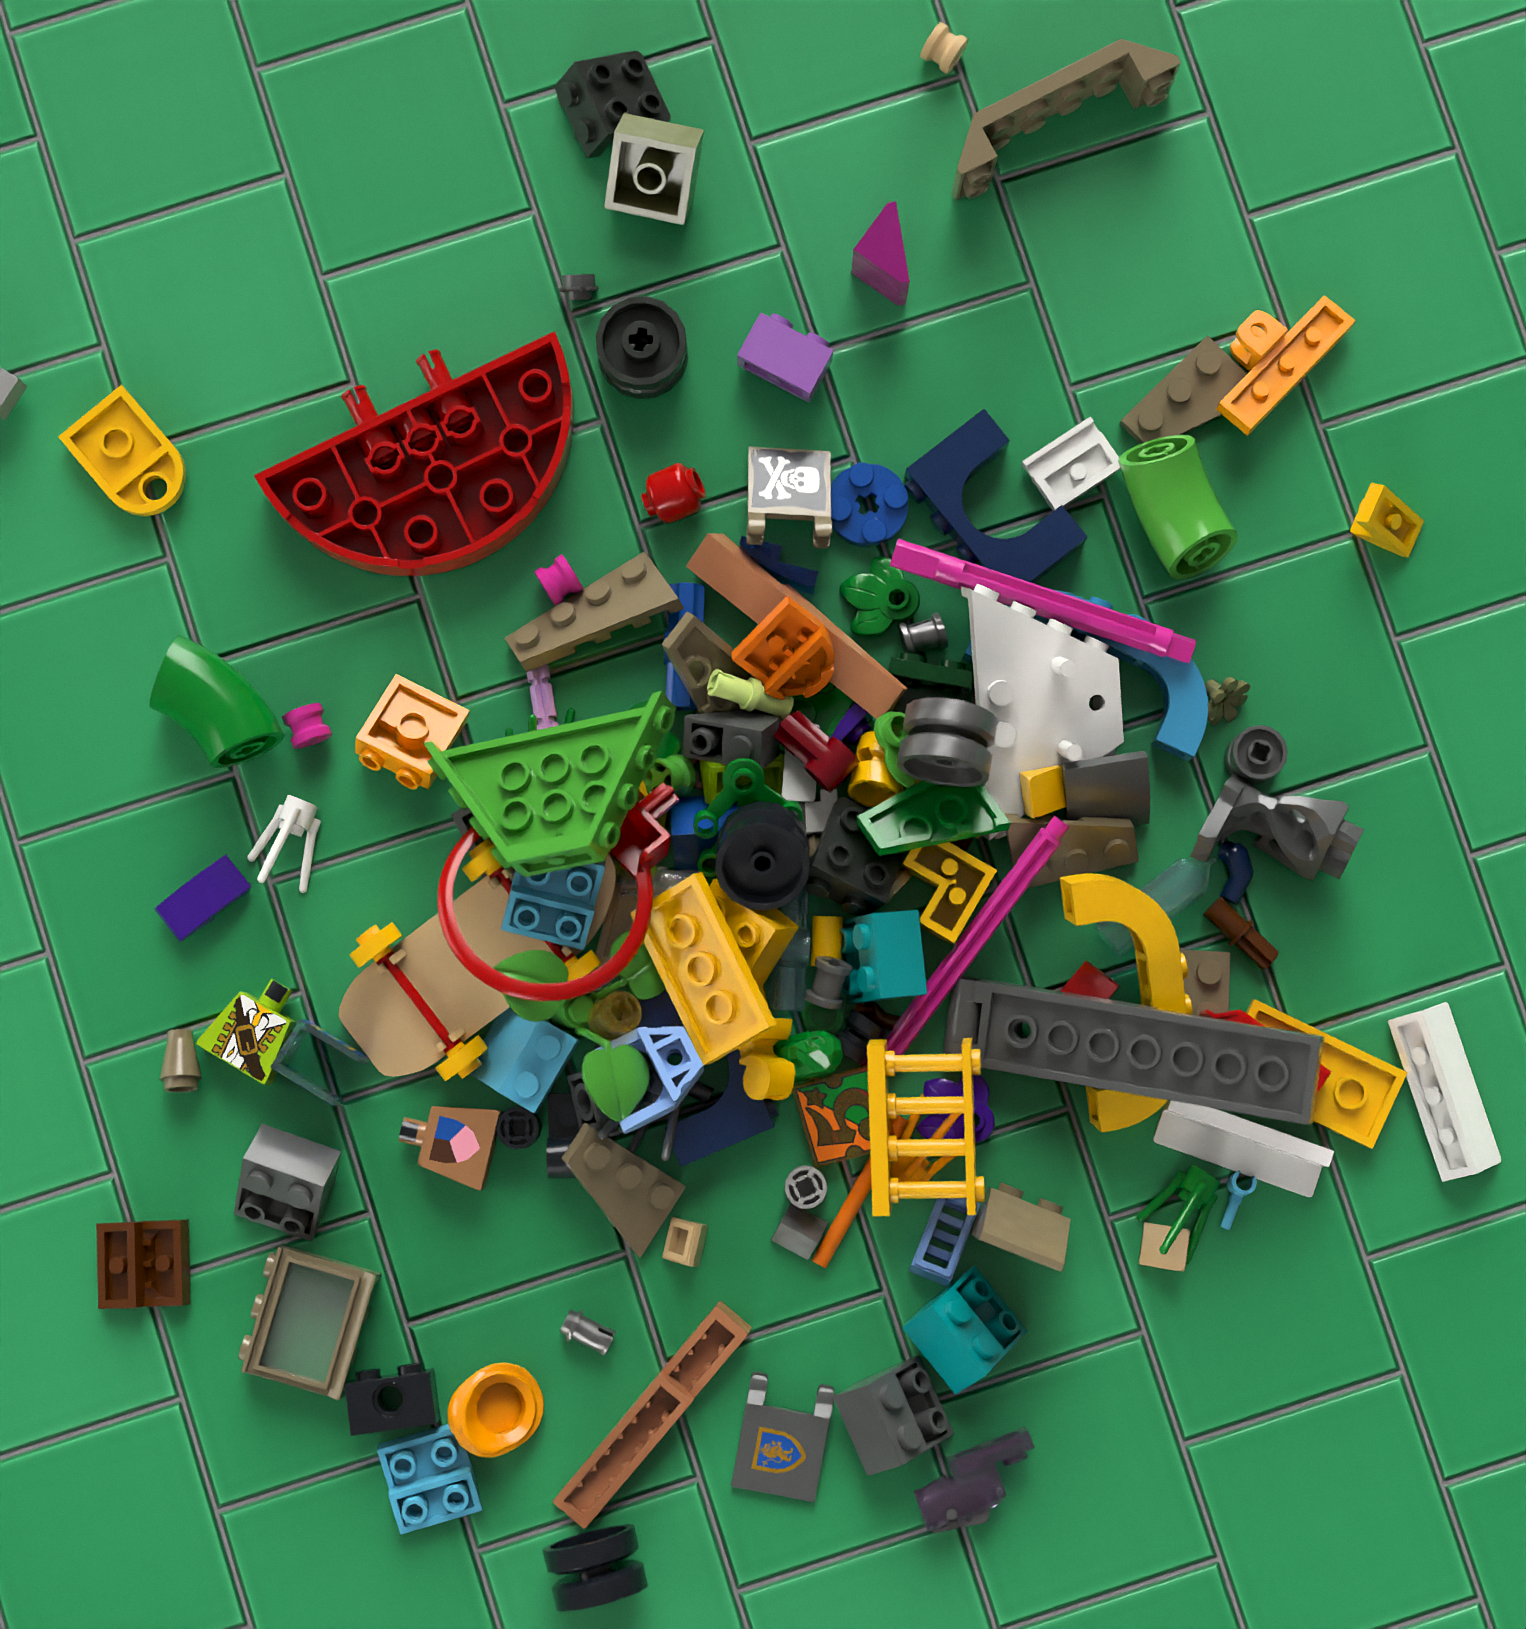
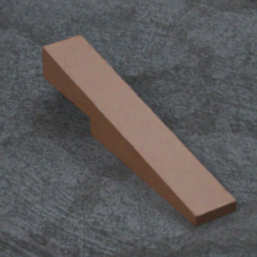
M708 533L686 565L688 569L758 625L787 595L818 618L827 628L834 650V672L830 682L876 719L882 714L892 711L908 689L791 585L779 583L725 534Z
M719 1300L552 1502L585 1530L746 1338L752 1327Z

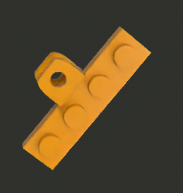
M1325 295L1287 334L1288 329L1271 315L1260 310L1254 311L1238 327L1236 331L1237 338L1230 345L1232 356L1249 373L1219 402L1216 410L1248 436L1352 329L1356 320Z

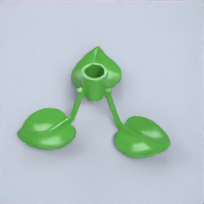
M630 930L623 932L615 939L611 946L610 959L623 945ZM644 942L632 961L619 974L622 978L592 994L559 1001H532L503 993L511 1009L524 1020L540 1022L551 1018L554 1025L559 1029H575L577 1036L583 1035L603 1047L604 1050H593L586 1054L582 1064V1077L586 1090L594 1103L605 1115L618 1123L629 1117L644 1096L649 1084V1068L645 1058L636 1048L630 1045H619L612 1049L609 1040L590 1031L586 1026L594 1018V1002L621 989L626 984L631 994L640 1000L654 998L666 989ZM544 950L520 952L504 959L493 967V969L504 975L531 983L566 982L569 976L568 969L563 961L555 954Z

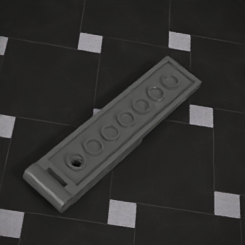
M961 976L950 991L942 1054H962L963 1038H972V1049H980L982 1068L1309 1125L1313 1122L1324 1036L1157 1009L1158 1007ZM1023 1023H1027L1030 1027L1029 1037L1025 1036L1022 1032Z

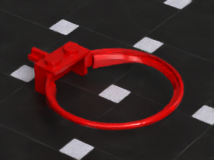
M662 783L639 803L636 802L634 807L628 810L620 827L621 832L617 844L609 851L611 856L635 879L637 910L626 940L608 962L595 971L574 980L540 984L517 980L504 975L486 964L474 953L461 934L453 907V888L457 870L469 848L480 837L473 826L460 838L450 852L440 876L437 893V907L441 928L456 958L474 977L487 986L509 996L532 1001H559L579 997L602 987L619 975L637 954L648 931L653 904L651 869L668 855L671 835L656 820L680 801L674 794L675 790L670 785L666 786Z

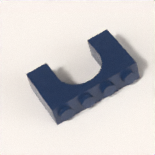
M983 409L906 468L904 478L907 482L904 484V487L917 504L923 501L933 514L929 518L936 529L943 536L949 533L959 545L955 548V551L960 559L1034 584L1083 546L1088 537L1062 505L1029 531L1014 538L1000 539L990 537L977 530L970 523L962 505L963 488L973 475L1006 451L1010 442L987 411Z
M666 989L654 998L638 1000L616 1009L625 1034L639 1027L662 1028L684 1026ZM738 1048L726 1055L729 1063V1080L721 1098L710 1108L677 1122L673 1149L681 1167L775 1127L772 1118L779 1116L773 1100L752 1099L744 1090L743 1075L746 1065L739 1063L741 1054Z

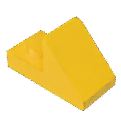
M1371 483L1364 499L1359 505V510L1350 528V532L1354 536L1399 556L1409 558L1424 520L1385 485Z

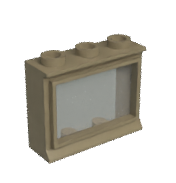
M286 1245L278 1247L276 1253L270 1252L263 1272V1277L269 1278L264 1294H257L251 1311V1318L256 1319L252 1336L245 1335L238 1355V1359L244 1361L241 1372L341 1400L346 1395L344 1384L350 1366L354 1364L357 1357L358 1348L356 1345L361 1328L369 1316L371 1307L368 1305L374 1284L379 1282L382 1273Z

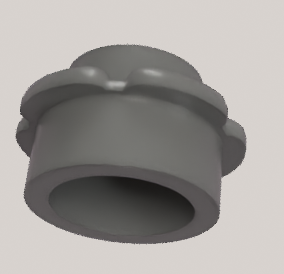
M595 274L562 275L563 288H559V292H567V300L592 299V291H597L599 286H595Z

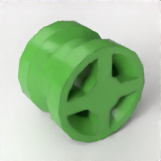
M675 754L665 759H656L653 767L646 772L643 780L648 794L664 783L666 786L670 785L675 790L674 794L676 796H682L691 792L695 785L696 776L690 760L687 757H683V755Z

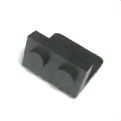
M635 50L576 61L554 86L558 101L564 108L574 129L575 138L581 144L587 158L600 156L613 142L614 131L623 113L669 122L671 119L668 108L643 55Z
M841 797L834 803L815 854L810 857L808 880L804 886L810 894L821 898L826 897L838 903L845 912L854 916H863L875 912L886 904L905 851L879 856L857 825V816L868 809L845 797Z

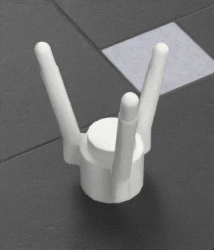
M291 795L287 796L284 805L279 804L273 819L247 857L248 861L253 862L277 828L281 829L257 877L259 883L265 882L289 833L302 837L305 830L307 835L299 891L301 893L307 891L316 834L322 822L314 818L318 809L317 806Z

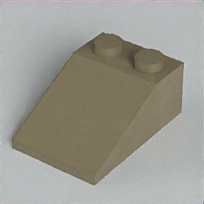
M1001 1182L998 1190L987 1187L985 1202L981 1203L970 1234L979 1240L1061 1272L1065 1262L1071 1220L1061 1215L1064 1207L1042 1198L1039 1199L1037 1205L1021 1200L1024 1191Z

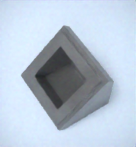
M790 1203L771 1241L808 1260L828 1223Z

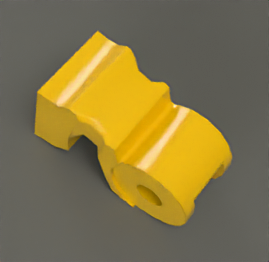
M774 1018L777 1026L738 1048L741 1054L739 1063L746 1065L743 1075V1086L750 1098L755 1100H784L791 1094L795 1079L794 1064L775 1055L773 1046L779 1040L788 1039L792 1031L793 1019Z

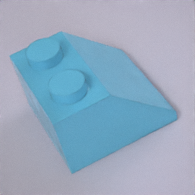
M509 1007L497 1016L483 1041L488 1046V1049L478 1057L482 1064L470 1074L529 1111L539 1113L580 1040L546 1020L540 1022L524 1020Z

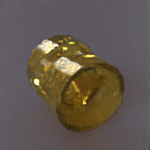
M616 991L608 994L591 1006L588 1012L590 1030L607 1040H614L623 1036L638 1026L642 1015L640 1003L634 995L626 991Z

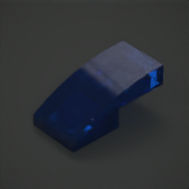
M741 536L740 548L777 581L814 595L818 571L780 562L782 545L763 541L762 545L747 544V537Z

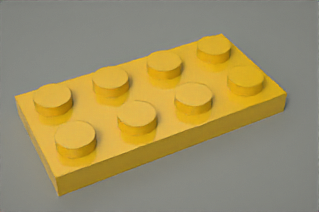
M694 873L655 897L652 904L651 920L643 942L702 1064L714 1063L777 1026L703 873ZM636 910L630 913L633 921L635 918Z
M1252 999L1246 1013L1264 1026L1324 1036L1320 1064L1329 1069L1331 1074L1316 1095L1313 1122L1364 1147L1373 1149L1407 1072L1256 999Z

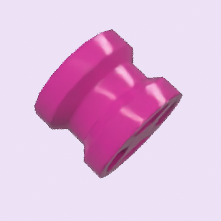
M562 554L554 559L553 565L548 568L540 567L534 571L555 606L562 603L564 596L571 592L577 594L583 590L579 579Z
M321 703L308 704L289 711L282 716L284 725L291 729L293 736L290 741L294 749L320 743L333 735L330 727L323 722L322 715L324 710Z

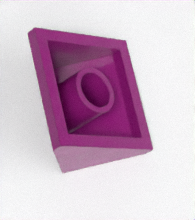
M894 201L888 202L853 249L851 273L899 306L906 305L910 280L897 204Z

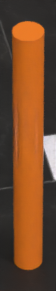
M897 1115V1119H891L890 1135H897L899 1140L909 1121ZM871 1156L811 1259L825 1269L872 1188Z

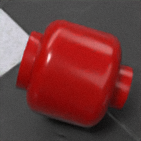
M676 463L650 474L646 479V492L642 493L641 497L645 509L650 516L657 514L663 522L669 524L698 512L701 508V499L706 497V493L697 471L693 467L688 469L682 463Z

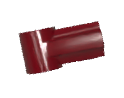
M799 710L789 714L779 724L774 734L776 741L804 765L805 771L829 793L860 763L858 758L840 740L833 736L830 739Z

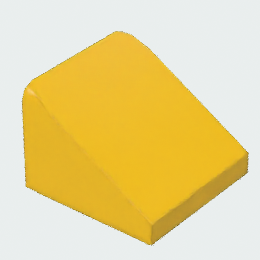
M1060 765L1019 772L1024 813L1026 815L1036 818L1066 807Z

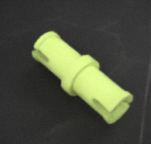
M718 669L713 671L707 685L708 695L739 703L740 708L747 711L757 709L780 716L781 719H785L790 714L794 703L793 696H785V699L781 700L768 695L758 679L750 677L745 680Z

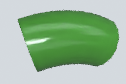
M1189 435L1157 438L1139 444L1127 450L1119 457V466L1134 509L1152 547L1170 577L1175 580H1183L1197 576L1213 567L1232 550L1237 542L1238 533L1227 517L1212 488L1195 438Z

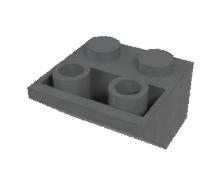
M261 1124L243 1158L233 1214L244 1217L249 1221L281 1230L289 1235L313 1241L336 1179L341 1151Z
M920 1355L863 1379L833 1396L867 1476L902 1466L954 1434Z

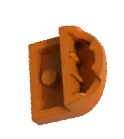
M788 595L731 652L732 661L764 684L765 693L784 700L785 696L801 694L805 698L813 696L827 685L834 672V650L827 628L818 618Z

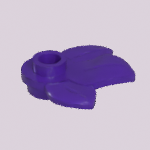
M963 1075L959 1079L958 1084L944 1078L927 1080L924 1083V1097L963 1096ZM973 1075L974 1114L980 1117V1124L975 1128V1143H980L992 1134L995 1127V1117L992 1110L987 1106L990 1094L987 1082L981 1075ZM961 1113L942 1139H965L964 1113ZM930 1114L917 1126L918 1132L924 1138L930 1139L950 1114Z

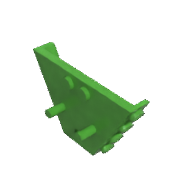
M662 691L652 693L646 707L443 751L432 741L423 744L432 755V758L427 761L430 767L441 780L444 781L448 778L452 783L453 787L448 790L449 794L463 810L469 807L474 816L469 819L473 828L484 840L490 837L495 844V847L490 850L495 859L505 870L512 866L522 876L528 877L605 861L610 849L615 847L619 840L620 827L628 810H631L637 802L638 789L646 772L651 770L656 761L659 744L664 734L673 725L676 707Z

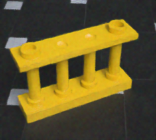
M963 1038L962 1054L895 1055V1051H887V1039L870 1040L867 1045L872 1215L890 1216L892 1203H899L900 1199L967 1198V1215H976L977 1202H985L984 1176H976L973 1075H981L980 1049H972V1038ZM963 1071V1096L897 1097L896 1093H889L888 1077L895 1076L896 1072ZM964 1113L965 1139L898 1140L897 1135H890V1119H897L898 1114ZM965 1156L966 1181L899 1182V1178H891V1161H898V1157Z

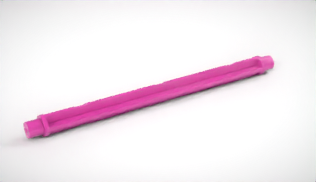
M1054 816L1045 829L1041 827L1038 834L1017 860L1016 865L1008 872L955 943L954 948L947 954L926 982L927 995L916 996L894 1025L890 1034L885 1037L887 1039V1051H895V1055H903L1029 887L1030 882L1038 875L1056 849L1061 845L1060 839L1069 829L1066 823ZM868 1063L862 1067L861 1071L868 1070ZM858 1089L863 1094L869 1096V1094L865 1091Z

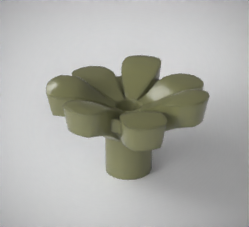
M1233 677L1226 678L1222 685L1214 679H1210L1205 683L1207 696L1211 698L1208 703L1207 717L1211 725H1217L1222 717L1227 722H1231L1237 717L1238 713L1234 707L1242 706L1246 702L1248 696L1245 693L1249 691L1250 684L1243 680L1237 681Z

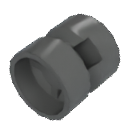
M1257 725L1248 727L1232 739L1226 747L1224 754L1226 771L1230 776L1235 774L1251 782L1253 785L1262 784L1280 772L1285 765L1288 753L1286 742L1278 731L1269 726Z

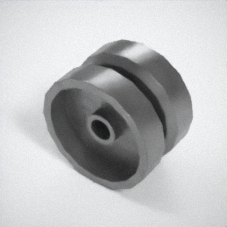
M948 698L913 700L906 706L903 731L908 737L900 742L897 767L903 773L915 779L932 784L955 787L981 785L989 779L992 754L987 748L994 745L998 718L991 711L981 706L961 700Z

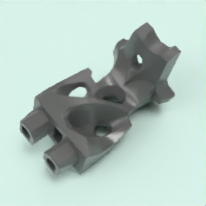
M1232 774L1229 780L1226 781L1217 802L1199 832L1198 840L1190 857L1207 862L1218 841L1239 830H1248L1259 834L1255 838L1253 846L1273 857L1299 876L1313 881L1317 871L1320 870L1340 879L1364 829L1343 819L1349 808L1343 801L1322 800L1304 796H1282L1278 799L1266 795L1251 782Z

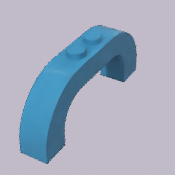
M1057 591L1111 610L1113 609L1112 604L1097 597L1091 596L1087 600L1072 593ZM1130 613L1128 614L1129 616L1149 622L1145 618L1140 617L1138 615ZM1035 615L1033 618L1046 625L1049 619ZM1071 627L1073 628L1070 634L1071 637L1084 642L1086 635L1109 645L1107 654L1146 671L1154 678L1163 695L1164 711L1151 745L1186 761H1190L1195 756L1201 743L1208 717V698L1205 684L1192 658L1190 663H1186L1168 656L1161 657ZM970 641L962 660L973 664Z

